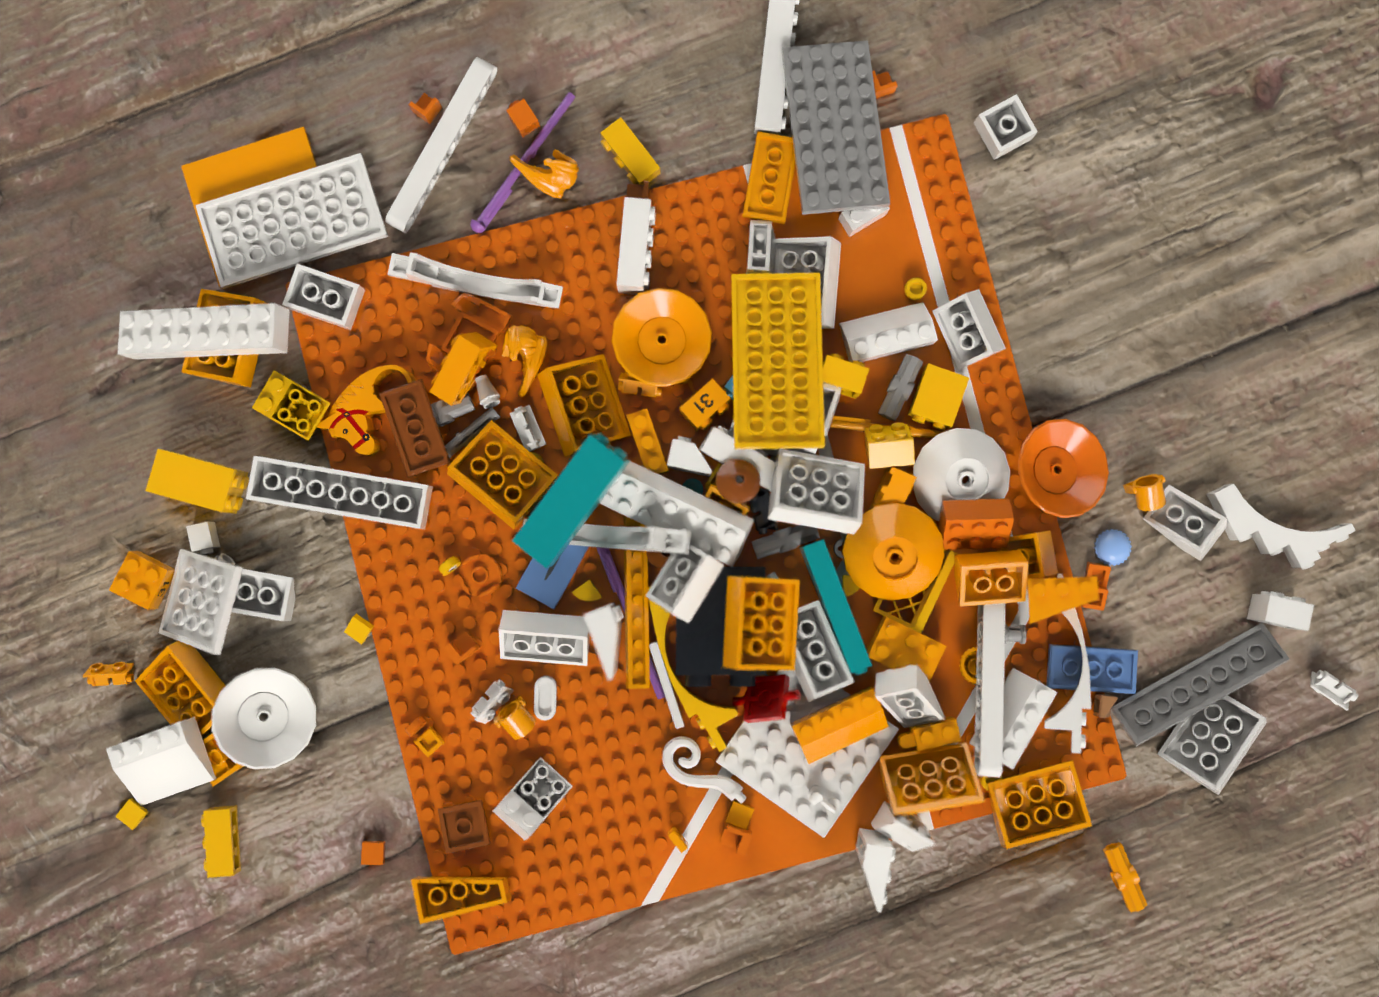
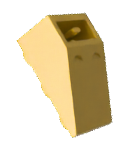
M273 371L252 408L309 441L331 403L285 375Z

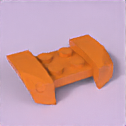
M467 293L461 294L450 304L461 313L441 349L429 343L427 363L439 373L442 368V360L446 355H449L452 349L451 342L459 334L477 332L493 343H496L499 335L505 331L512 315L476 296ZM490 349L483 361H486L492 349ZM480 366L477 369L473 379H476L482 373L480 371ZM476 382L473 383V385L469 389L470 391H472Z

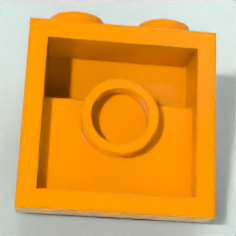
M213 733L203 740L216 777L215 780L210 781L212 786L217 785L244 767L234 763L219 749Z

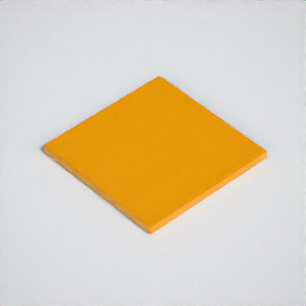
M304 126L181 166L219 287L220 283L195 205L318 167Z

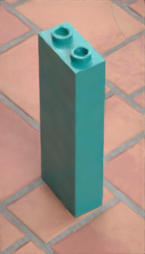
M596 433L590 434L512 540V542L546 569L555 564L630 462L626 458L627 453L619 447H612L609 444L610 440L601 433H598V435Z
M824 539L800 547L799 549L822 609L850 673L859 675L867 672V667L872 666Z

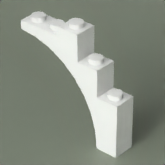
M1235 484L1224 485L1206 494L1215 512L1227 518L1225 532L1230 540L1243 542L1253 538L1261 554L1274 556L1284 551L1292 568L1305 570L1314 566V561L1321 558L1318 552L1330 548L1329 544L1335 541L1339 543L1347 540L1349 534L1356 531L1352 523L1339 524L1329 529L1315 532L1285 528L1269 521L1255 511L1242 497Z

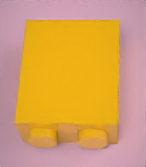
M928 363L924 366L907 415L912 416V420L924 424L925 421L932 423L933 428L941 431L952 428L969 377Z

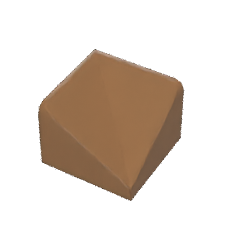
M1096 694L1094 716L1100 718L1110 717L1111 708L1118 697Z

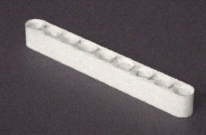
M479 57L474 59L388 211L385 219L387 224L404 233L409 231L497 73V67Z
M1005 603L978 605L974 767L977 776L1000 777L1002 774Z

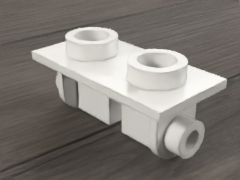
M530 405L520 406L510 413L522 444L529 452L547 445Z
M1319 670L1317 673L1312 671L1310 687L1317 693H1321L1330 699L1334 704L1349 710V701H1355L1358 698L1356 690L1345 683L1335 686L1339 683V679L1326 670Z
M500 679L497 682L494 681L485 692L489 700L487 701L482 696L472 707L471 714L475 717L476 721L486 724L495 717L496 711L501 705H504L510 699V695L514 690L506 687V684Z

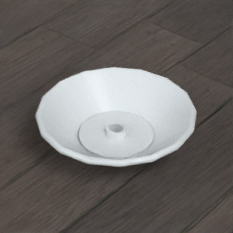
M955 428L937 434L923 446L913 466V476L917 477L913 484V489L918 504L929 517L939 521L942 501L1004 499L1009 490L1010 468L1005 452L992 437L976 429ZM964 476H968L966 483L962 482Z
M255 668L236 676L220 691L212 709V732L219 749L234 763L252 769L276 768L293 760L309 744L316 727V704L309 688L294 674L278 668ZM261 713H267L266 720L259 719Z

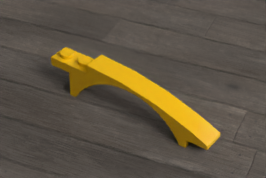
M649 599L658 646L671 683L688 717L690 718L695 714L699 716L695 718L702 730L706 728L710 735L707 737L708 742L713 749L717 747L720 752L727 748V744L717 727L739 714L735 706L716 705L697 697L678 680L670 666L665 646V631L670 612Z

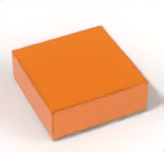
M363 841L361 865H384L385 841Z

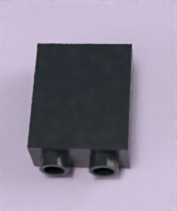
M723 567L690 622L688 623L676 616V675H685V686H712V675H729V686L750 687L756 686V675H766V670H736L723 667L728 576L766 578V567Z

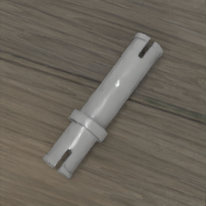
M492 406L462 432L458 431L455 434L456 437L445 445L449 458L464 446L466 447L491 420L494 422L500 418Z

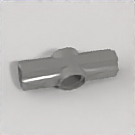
M905 355L897 374L893 376L886 392L888 393L878 414L889 420L896 421L904 402L907 401L914 388V381L923 361L915 356Z
M468 392L460 404L451 406L443 400L431 404L438 427L445 426L453 422L455 418L475 410Z
M799 525L793 528L788 527L773 532L770 536L752 541V545L757 559L778 552L783 553L797 548L798 545L814 541L820 537L817 528Z

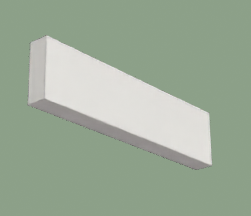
M652 642L649 648L675 728L684 727V721L658 642Z

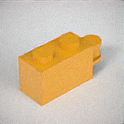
M946 717L944 721L909 727V732L901 733L897 737L898 744L903 748L914 747L917 751L961 742L957 720L953 717Z

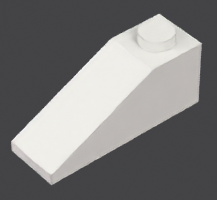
M750 220L746 274L769 273L772 221Z

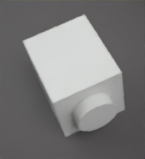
M207 521L186 526L191 552H200V554L206 555L214 553L213 549L220 547L215 522Z

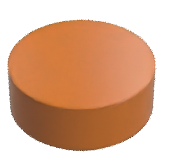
M420 716L405 728V732L409 737H412L427 724V721Z

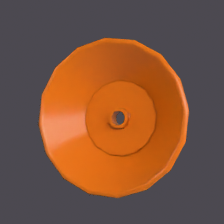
M1068 419L1047 420L1032 429L1021 446L1018 460L1020 481L1029 499L1043 512L1060 518L1081 516L1096 506L1104 494L1109 475L1107 457L1098 438L1083 424Z

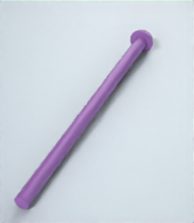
M568 92L521 158L522 161L528 164L529 160L535 157L537 150L575 99L572 93ZM516 167L511 171L476 221L471 220L470 225L473 231L477 233L485 231L486 227L512 193L510 188L521 174Z
M596 547L612 590L617 592L625 613V589L609 548ZM649 654L650 681L659 700L664 698L665 694Z

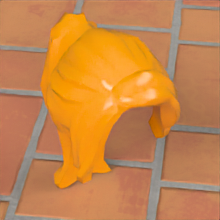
M556 149L553 150L552 154L556 160L547 158L543 161L544 165L549 166L551 169L528 165L516 155L509 157L510 162L530 183L554 198L563 197L565 189H570L575 184L579 172L577 162Z
M513 325L506 331L501 356L510 357L512 361H516L519 352L523 357V379L518 395L524 397L543 365L547 351V338L536 335L535 330L529 327H516Z

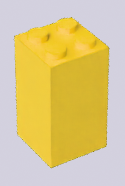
M157 449L145 491L215 511L237 514V511L241 509L243 504V498L241 497L243 490L247 488L249 483V477H247L249 472L177 452Z

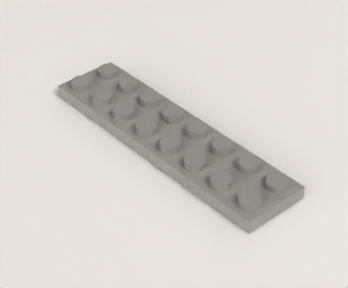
M1260 623L1111 708V711L1137 747L1288 662L1290 658L1265 625Z

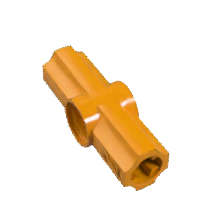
M1120 842L1107 845L1102 850L1110 866V875L1113 883L1121 892L1128 911L1138 912L1145 909L1148 904L1139 886L1140 878L1134 866L1130 864L1123 845Z

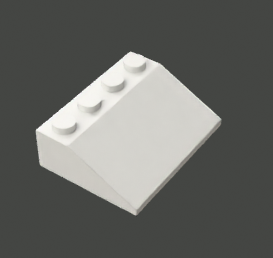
M832 236L771 239L769 273H820L822 329H834L841 242Z
M778 449L769 499L768 519L855 534L862 524L865 464Z
M614 602L583 615L608 680L613 679L618 671L622 629L621 619L624 617L620 605L616 606Z
M1227 695L1179 722L1158 752V755L1219 795L1267 721L1262 715Z
M195 717L106 748L114 772L140 806L216 779Z

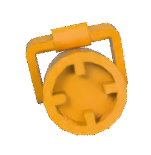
M1150 474L1123 485L1125 493L1135 495L1136 505L1139 510L1154 511L1166 505L1163 483L1166 480L1163 475Z
M521 696L508 703L493 719L498 728L502 726L515 740L527 735L536 723L534 717L525 709L526 702Z

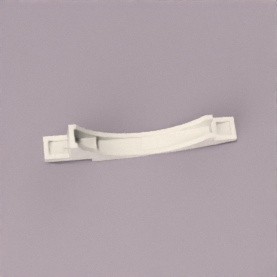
M410 252L409 257L392 253L388 269V276L425 283L437 288L559 309L563 286L544 283L541 280L511 279L485 275L452 267Z
M583 524L569 545L689 554L691 531L664 529L655 526L618 527Z
M1057 574V578H1064L1063 574ZM1072 608L1061 613L1069 620L1078 636L1082 651V672L1073 696L1061 710L1045 720V729L1072 730L1071 753L1081 754V748L1086 746V735L1081 734V726H1086V712H1082V709H1091L1090 670L1082 627L1076 609Z

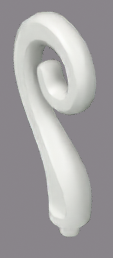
M679 736L666 743L662 752V762L667 773L675 781L691 787L717 789L731 801L736 799L743 803L747 798L741 792L743 787L733 779L722 775H691L683 772L676 766L673 755L680 747H687L692 752L691 757L688 759L685 757L679 758L678 762L682 767L688 769L698 764L701 758V750L694 740L685 736Z

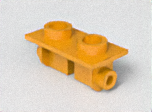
M626 371L625 373L621 372L619 376L618 390H622V393L637 395L638 387H641L642 396L654 398L661 396L662 386L646 385L631 377Z
M116 662L104 665L103 663H95L87 669L83 677H87V683L92 686L110 685L109 678H112L113 685H127L134 681V674L130 673V670L135 664Z

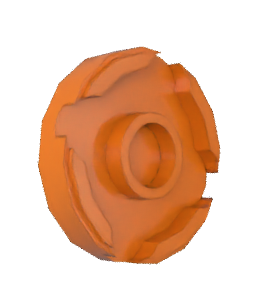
M475 554L462 562L458 573V580L466 593L475 597H484L498 589L502 581V570L500 564L493 557L487 554Z

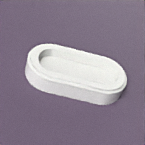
M542 676L536 681L534 686V713L540 720H549L555 715L557 709V683L550 676Z

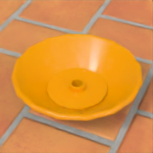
M654 288L638 293L622 306L613 323L612 345L617 361L631 377L646 385L668 387L688 380L701 369L710 353L712 331L706 313L693 298L675 289ZM664 337L666 342L661 344L658 342V339Z
M900 503L878 505L863 513L862 524L855 534L847 533L843 547L845 569L855 585L872 597L890 601L911 598L927 589L940 573L945 555L942 534L932 518L916 507ZM893 553L899 554V557L897 559H892L891 555Z

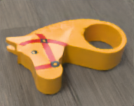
M397 365L380 366L365 372L347 386L333 404L328 418L321 421L317 428L329 430L334 438L346 439L359 454L366 456L377 454L380 451V441L373 435L374 425L372 417L376 414L386 413L378 390L381 387L382 381L389 374L395 372L403 373L408 383L416 381V378L411 372Z

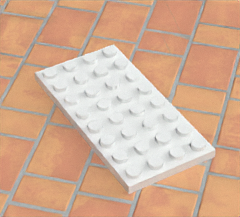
M361 153L195 205L220 287L223 289L294 267L297 264H303L388 237Z

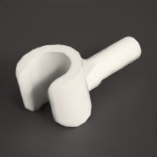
M817 789L807 794L813 805L821 802L832 813L836 812L837 809L827 802Z

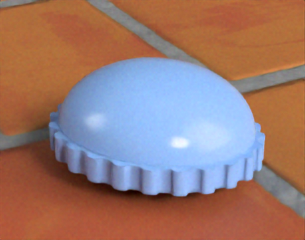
M1117 529L1103 531L1098 535L1094 543L1095 554L1104 564L1120 565L1130 556L1131 541H1129V537L1125 533Z

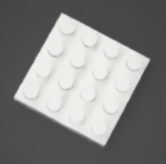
M180 549L159 633L211 654L220 655L241 578L242 567L191 552L190 550Z

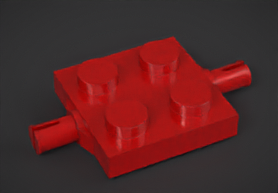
M786 674L756 677V686L747 687L744 696L733 697L732 700L734 701L732 703L734 706H744L743 720L747 723L785 720L788 701L799 700L800 691H788L790 677Z

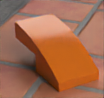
M1087 562L1085 577L1097 576L1098 599L1081 605L1083 608L1104 611L1109 591L1107 589L1111 570L1109 565Z

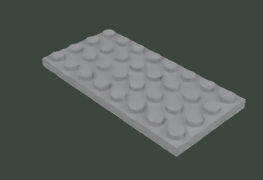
M868 40L782 47V60L802 215L889 207L890 197Z

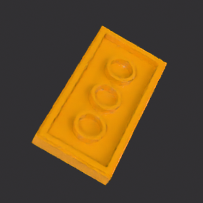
M757 131L742 217L785 224L795 169L792 137Z

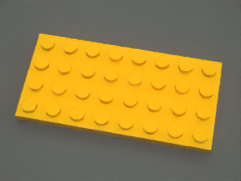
M820 273L731 274L734 449L824 448Z

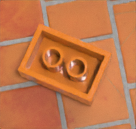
M1010 500L942 501L938 529L942 534L944 550L1007 548L1014 521Z

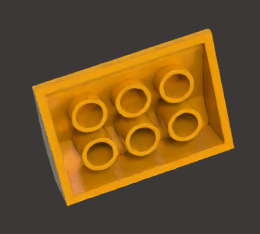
M201 289L197 307L269 303L254 297ZM259 354L185 357L181 373L251 388Z
M604 354L548 367L537 375L564 457L576 454L590 434L596 433L598 435V433H601L610 440L609 443L631 436Z
M492 420L447 468V475L512 529H515L528 515L558 477L554 471Z
M728 576L723 667L736 670H795L799 580Z
M180 641L168 645L135 680L170 725L195 717L202 738L212 730V709L220 691L226 685L195 647Z
M967 742L879 757L880 774L894 817L980 803L985 800Z
M1073 760L987 783L1000 844L1005 849L1092 826Z

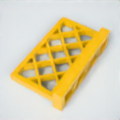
M944 550L945 555L940 573L929 585L926 593L925 590L922 591L924 595L922 601L912 603L911 598H908L910 605L898 609L896 601L893 600L896 610L885 612L879 609L882 601L885 599L879 598L873 611L921 633L955 563V555H958V553L952 550ZM919 605L916 612L914 606ZM912 607L915 616L911 624L902 620L899 611ZM897 612L899 618H897V617H895V616H893V615H891V614Z

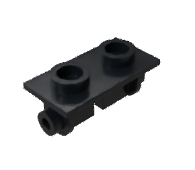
M759 488L755 497L749 501L752 513L759 511V514L753 516L755 529L759 534L767 533V529L778 530L776 520L768 519L770 493L768 489Z

